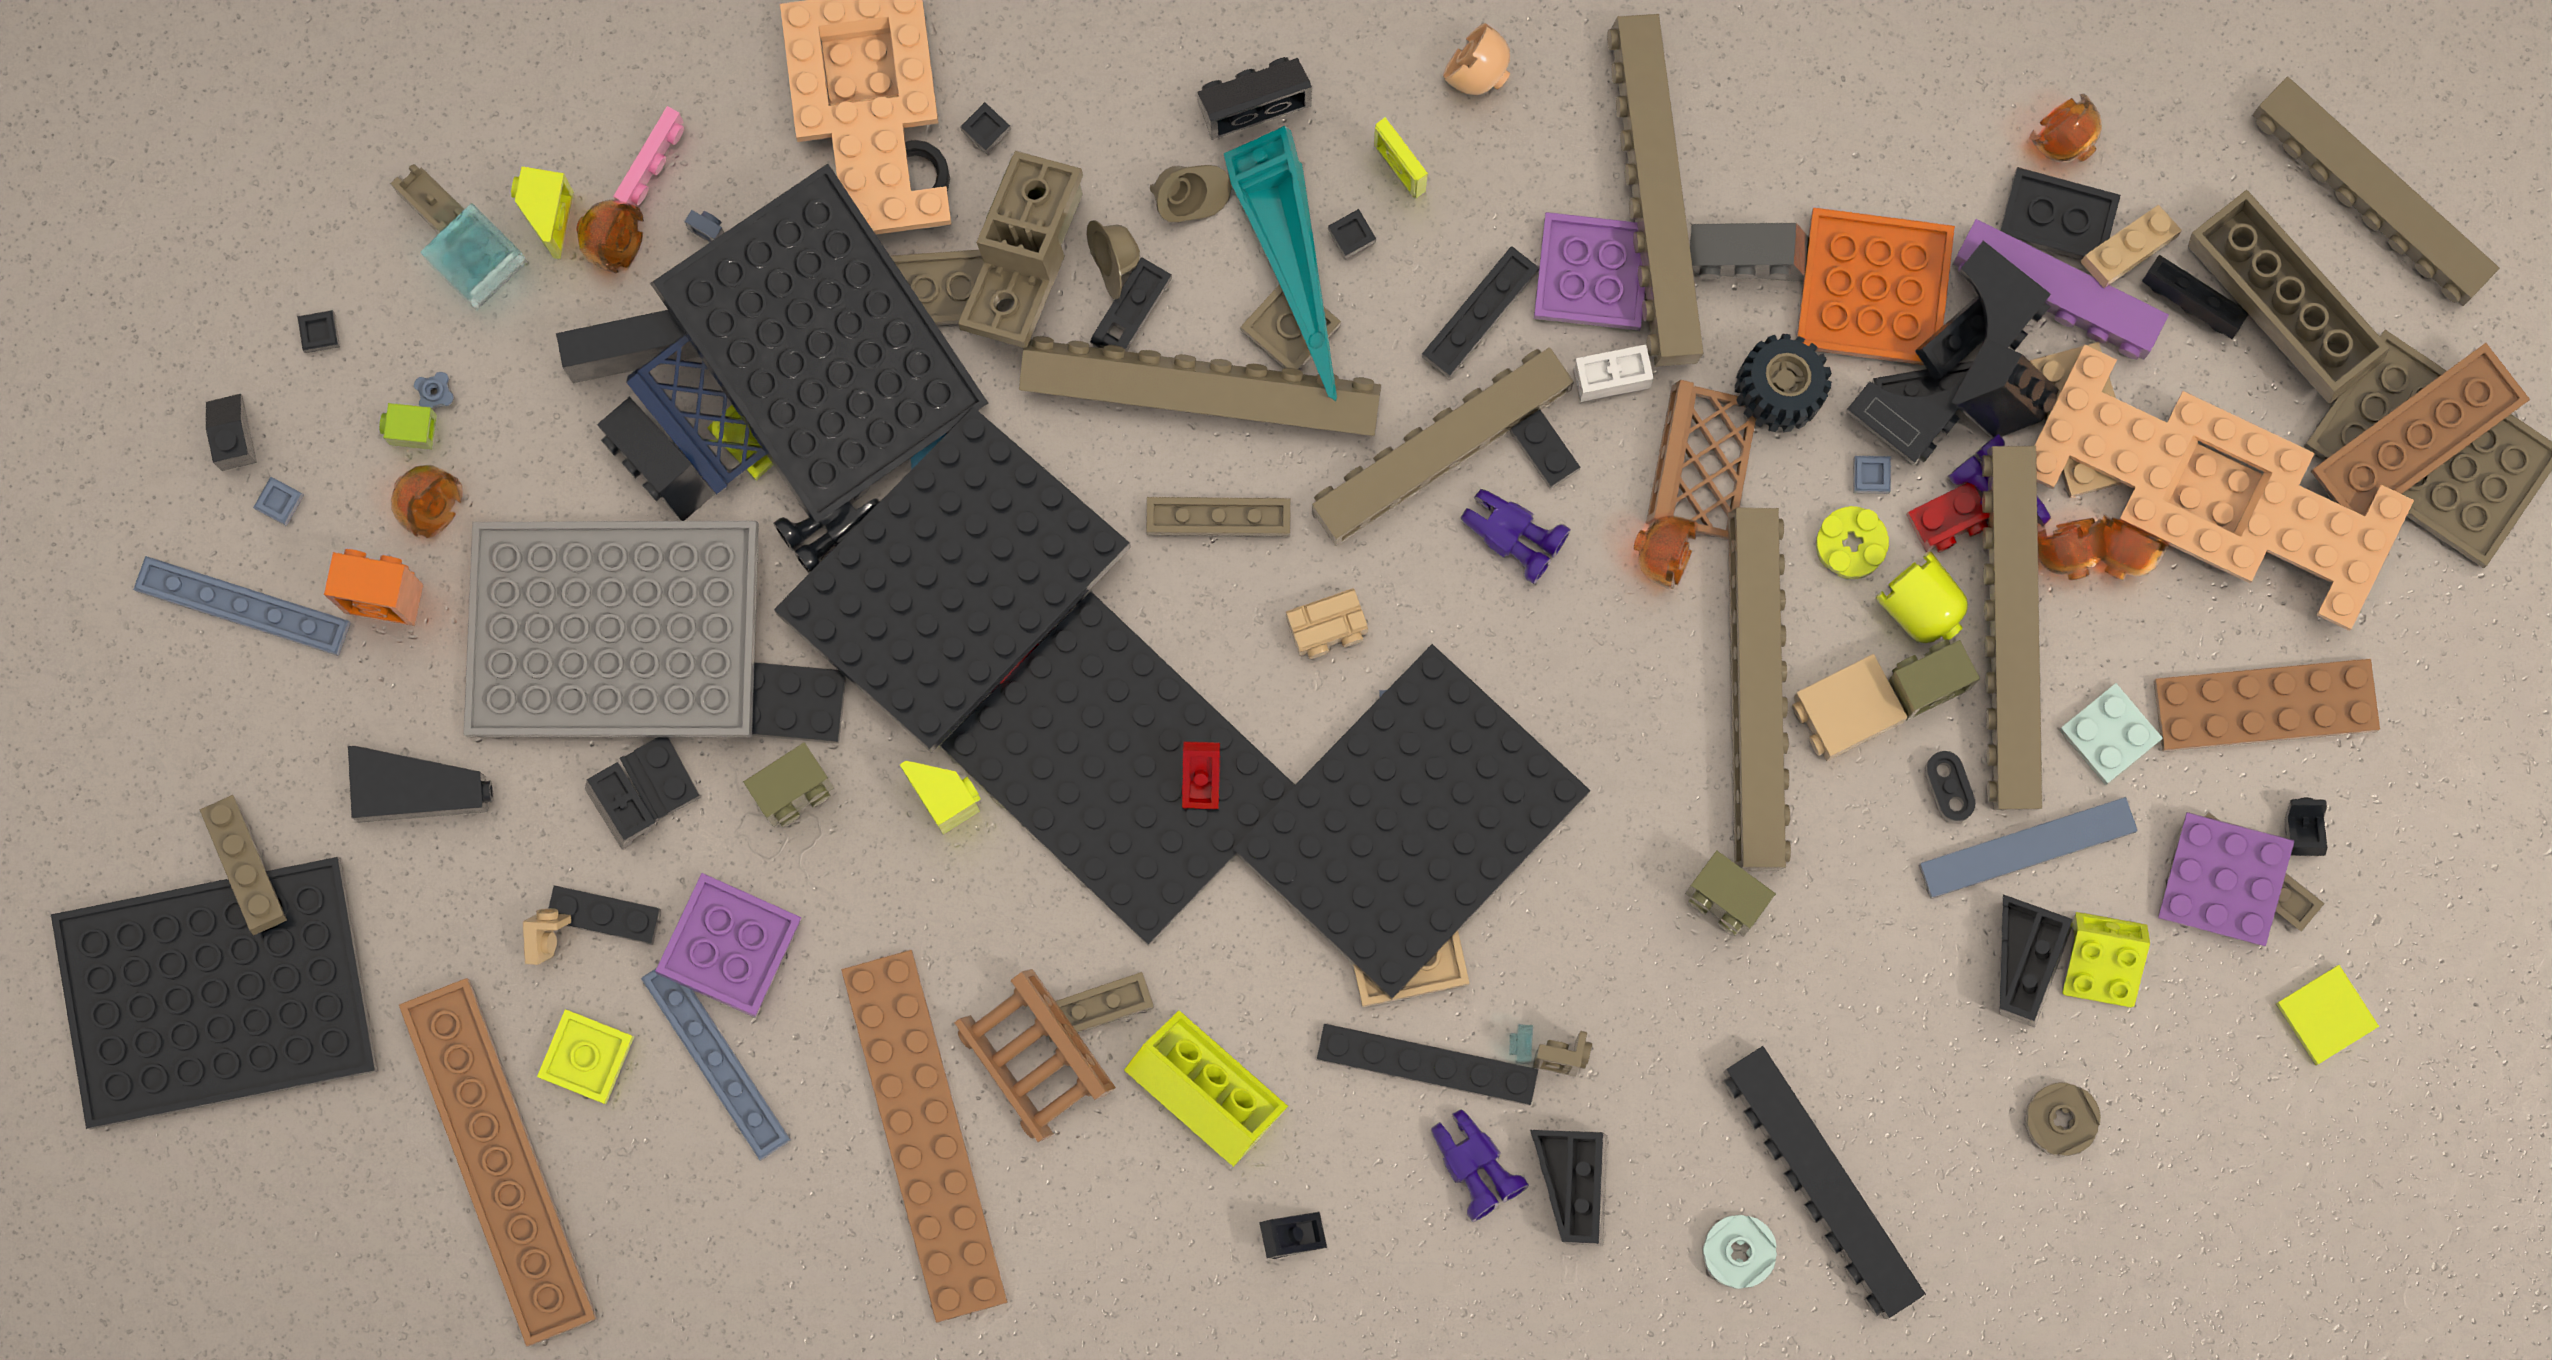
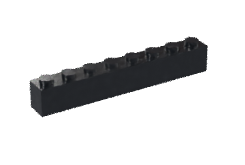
M1761 1046L1723 1072L1727 1077L1723 1080V1084L1734 1099L1740 1097L1747 1109L1743 1111V1114L1754 1130L1760 1128L1767 1138L1763 1145L1772 1159L1776 1161L1780 1158L1788 1170L1783 1175L1794 1192L1800 1189L1808 1202L1804 1204V1208L1815 1223L1818 1221L1822 1222L1828 1232L1824 1235L1826 1242L1835 1254L1841 1252L1848 1262V1265L1844 1268L1855 1285L1861 1283L1869 1294L1865 1297V1301L1874 1315L1877 1317L1882 1314L1884 1319H1889L1926 1295L1764 1046Z

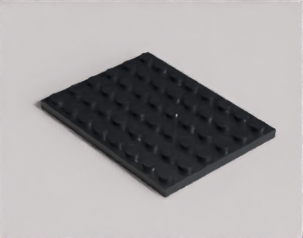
M829 164L824 165L650 283L813 524L827 517L950 431L973 407L980 410L988 404V401Z
M973 407L787 595L774 611L777 616L932 753L1131 548L1128 540Z
M1090 592L1012 671L1003 683L940 745L951 758L1148 946L1236 856L1233 852L1234 847L1295 786L1286 775L1093 592ZM1184 741L1220 743L1218 809L1182 808Z
M1431 644L1234 847L1233 852L1392 1000L1584 800L1591 790L1439 649Z
M339 857L267 871L287 921L254 936L248 928L228 879L51 914L86 1129L90 1130L377 1072L343 871Z

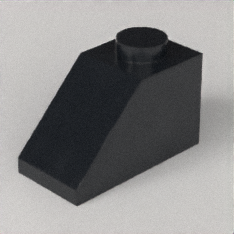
M242 394L207 401L206 433L213 463L221 471L257 463Z

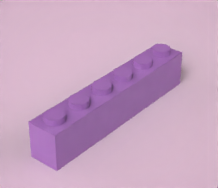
M1975 219L1953 262V265L1959 267L1958 271L1982 241H1985L2051 294L2045 301L2051 306L2047 312L2055 315L2054 319L2058 323L2071 328L2075 325L2087 331L2086 335L2092 340L2103 344L2107 341L2119 347L2118 351L2124 356L2135 360L2138 358L2145 360L2151 352L2169 314L2110 285L2103 288L2094 277Z

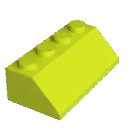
M1180 1010L1142 1045L1124 1069L1138 1084L1233 1167L1252 1149L1288 1107Z

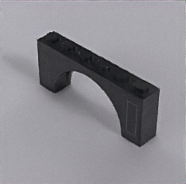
M1982 241L1959 270V273L1969 282L1980 300L1985 319L1984 341L1987 338L2007 348L2010 347L2015 351L2028 335L2023 330L2028 322L2033 319L2038 323L2051 307L2045 302L2051 294L1985 241ZM1964 378L1942 392L1917 397L1894 394L1869 381L1847 408L1846 412L1912 465L1918 459L1924 463L1937 447L1932 442L1940 431L1947 435L1960 419L1955 414L1959 408L1952 403V400Z

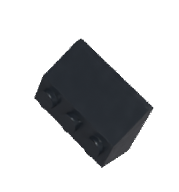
M1288 57L1276 59L1269 63L1268 68L1257 72L1255 69L1244 70L1235 75L1236 79L1224 83L1221 80H1215L1203 85L1202 90L1197 92L1198 104L1211 140L1312 106V86L1298 58L1289 60Z
M1986 338L1956 392L1952 403L1989 437L1993 438L1997 434L2003 437L2041 422L2046 413L2054 407L2059 389L2023 354Z

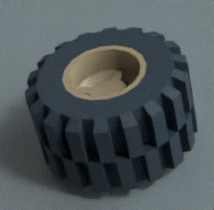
M1782 334L1778 340L1776 335H1772L1765 342L1762 340L1758 342L1753 350L1749 352L1738 370L1735 393H1740L1736 399L1739 407L1744 405L1746 407L1743 414L1748 419L1751 416L1757 419L1755 425L1760 428L1763 424L1769 425L1768 431L1776 432L1779 427H1782L1783 433L1791 432L1794 426L1797 429L1804 427L1808 421L1815 417L1826 401L1832 381L1828 380L1832 374L1830 367H1824L1827 359L1824 354L1817 355L1815 351L1818 347L1815 344L1811 343L1810 346L1804 344L1805 338L1797 336L1795 340H1791L1790 334Z

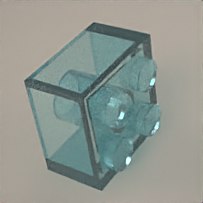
M473 203L463 210L420 252L427 263L476 311L527 263L522 252Z

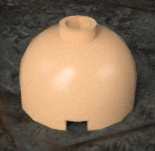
M1483 23L1466 38L1469 43L1463 50L1459 48L1456 50L1443 73L1444 80L1452 87L1465 94L1475 96L1488 92L1492 87L1497 90L1500 89L1510 75V72L1506 70L1510 63V48L1506 40L1495 29Z

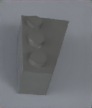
M1797 223L1691 224L1690 253L1692 268L1703 279H1720L1721 276L1740 279L1756 278L1803 282L1806 271L1809 237Z

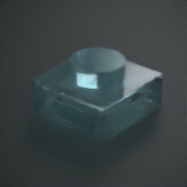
M1518 1024L1517 1033H1510L1509 1055H1515V1064L1530 1065L1533 1025Z

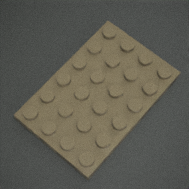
M2385 329L2380 335L2382 340L2390 347L2385 360L2335 400L2304 447L2325 461L2445 373L2446 370ZM2510 414L2405 491L2402 495L2414 500L2407 517L2482 568H2485L2551 473L2552 441Z

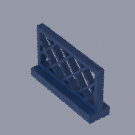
M684 334L641 368L638 367L629 374L626 383L717 495L728 486L729 482L764 457L766 453L761 446L748 444L749 428L742 418L725 416L728 397L724 391L703 388L705 369H708L704 362L680 360L682 346L689 342ZM677 351L676 359H668L669 356ZM660 363L676 365L674 383H658L650 371ZM680 366L701 368L699 388L677 385ZM664 389L673 390L672 399ZM677 391L698 393L696 413L681 411L675 404ZM702 394L724 397L721 416L700 413ZM686 417L695 418L694 427ZM699 419L721 422L719 440L703 439L698 433ZM725 422L746 425L744 444L722 441ZM709 445L718 446L717 455L713 452ZM722 447L743 449L742 462L731 471L720 460ZM747 450L756 451L746 459Z

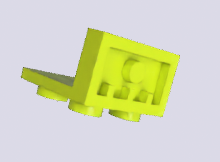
M2075 912L2073 920L2074 943L2063 984V994L2071 997L2134 1007L2150 946L2148 925Z

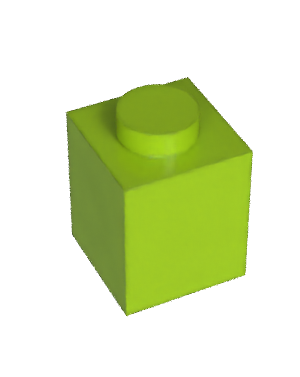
M388 403L387 413H382L380 418V434H384L383 438L392 446L432 450L437 414L430 407Z

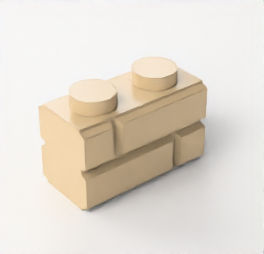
M1354 588L1286 611V619L1300 656L1308 654L1309 659L1329 653V646L1341 642L1343 647L1360 643L1364 640L1362 635L1368 633V626Z

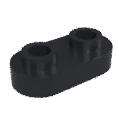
M1950 751L1935 753L1926 764L1925 774L1941 816L1947 821L1954 823L1962 822L1972 815L1976 805L1962 761L1956 754ZM1939 765H1946L1949 768V776H1940L1937 772V767ZM1950 800H1960L1962 804L1961 810H1952L1949 805Z

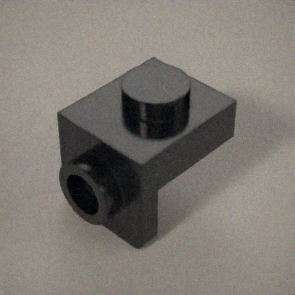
M2309 797L2290 800L2284 820L2286 836L2288 839L2294 840L2291 855H2326L2328 849L2324 822L2327 810L2326 800Z

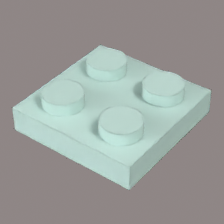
M2117 683L2059 729L2105 785L2163 739Z

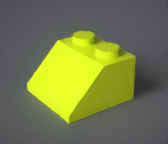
M521 166L520 176H515L512 182L511 197L515 198V202L525 219L554 259H561L574 191L564 173Z
M904 761L900 764L904 774L943 835L980 812L976 802L980 801L981 798L968 776L961 780L956 771L910 761Z

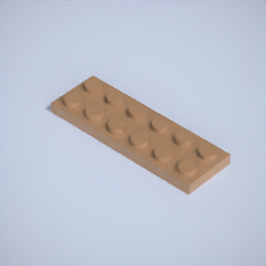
M2484 343L2311 470V473L2334 502L2365 516L2380 485L2403 494L2527 403L2530 398L2488 344Z
M2371 659L2168 677L2154 680L2159 730L2163 738L2161 740L2162 752L2370 733L2380 730Z

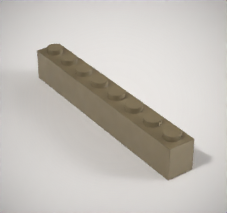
M2288 76L2253 113L2252 116L2257 119L2256 124L2263 132L2276 136L2283 143V149L2295 159L2300 158L2309 166V172L2316 180L2329 184L2336 191L2335 195L2339 201L2348 207L2353 206L2361 213L2363 222L2369 228L2383 233L2389 239L2388 243L2392 249L2401 255L2406 254L2415 262L2416 270L2425 278H2432L2442 287V293L2454 303L2459 302L2464 306L2500 269Z
M1549 347L1541 352L1538 348L1530 352L1521 360L1523 365L1516 370L1511 371L1510 368L1503 370L1492 379L1493 385L1484 391L1480 388L1471 391L1462 399L1464 404L1454 411L1450 407L1444 409L1433 418L1434 424L1425 430L1421 427L1412 430L1403 438L1405 443L1395 450L1391 446L1385 448L1373 458L1375 463L1366 469H1363L1362 466L1353 469L1344 477L1345 483L1336 489L1328 486L1314 496L1316 502L1312 504V512L1335 546L1509 432L1512 427L1539 409L1542 410L1571 391L1574 381L1552 349Z

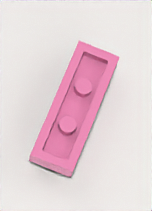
M668 106L666 107L613 196L617 205L629 212L635 204L640 205L648 192V186H646L653 174L658 175L666 162L664 154L670 144H677L683 134L684 126L682 124L684 122L680 113Z

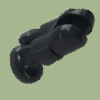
M870 487L816 524H813L810 518L793 523L784 517L779 518L773 523L791 551H794L798 561L808 573L821 562L824 555L834 545L837 546L880 502L878 498H875L857 510L852 506L854 502L867 493ZM821 528L826 529V533L810 544L801 546L816 531Z

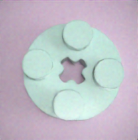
M1735 1215L1718 1221L1709 1230L1702 1252L1705 1266L1715 1280L1722 1285L1734 1289H1742L1758 1285L1770 1275L1775 1266L1777 1247L1775 1237L1766 1224L1754 1217ZM1734 1242L1738 1245L1746 1243L1749 1246V1249L1746 1251L1749 1257L1747 1261L1744 1262L1740 1258L1737 1260L1732 1259L1733 1249L1731 1245Z

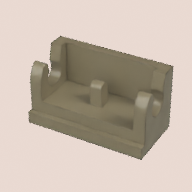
M413 164L409 166L411 172L405 179L396 177L390 184L396 193L447 242L472 216L422 167L419 169Z

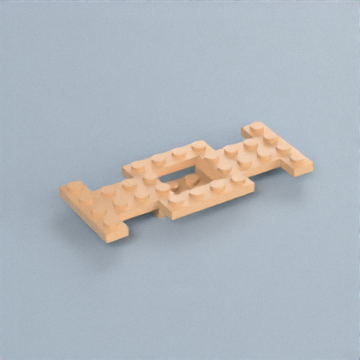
M805 0L780 4L797 142L832 138L837 177L876 235L952 225L946 186L911 191L904 128L939 123L923 0Z
M2084 344L2035 444L2037 482L2054 489L2068 459L2071 458L2134 488L2119 519L2120 522L2239 579L2251 583L2266 552L2331 582L2332 584L2317 616L2350 631L2414 500L2380 485L2365 516L2299 485L2315 453L2184 391H2182L2168 422L2102 392L2117 359ZM2198 441L2207 444L2223 453H2226L2242 462H2245L2261 471H2264V473L2261 474L2211 449H2208L2198 444Z

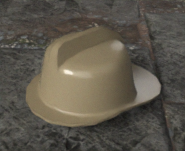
M1215 165L1172 166L1165 169L1159 175L1156 182L1150 185V191L1154 194L1157 203V211L1163 219L1169 222L1203 219L1215 215L1223 209L1230 198L1232 190L1230 178L1226 171Z
M1096 220L1090 221L1087 225L1086 235L1091 255L1100 269L1109 295L1113 299H1118L1122 289L1121 276L1134 269L1139 262L1140 250L1138 244L1129 230L1122 225L1103 226Z

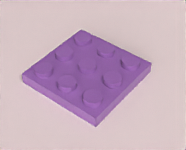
M1546 212L1534 319L1640 331L1645 287H1640L1638 283V267L1642 266L1640 253H1635L1633 245V235L1638 230L1637 222Z
M2186 812L2158 918L2266 946L2294 840Z
M701 873L655 973L756 1018L798 928L801 917Z

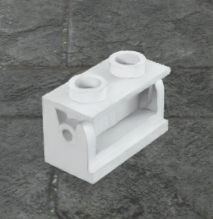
M1646 344L1576 358V365L1573 367L1581 402L1649 389L1654 379Z

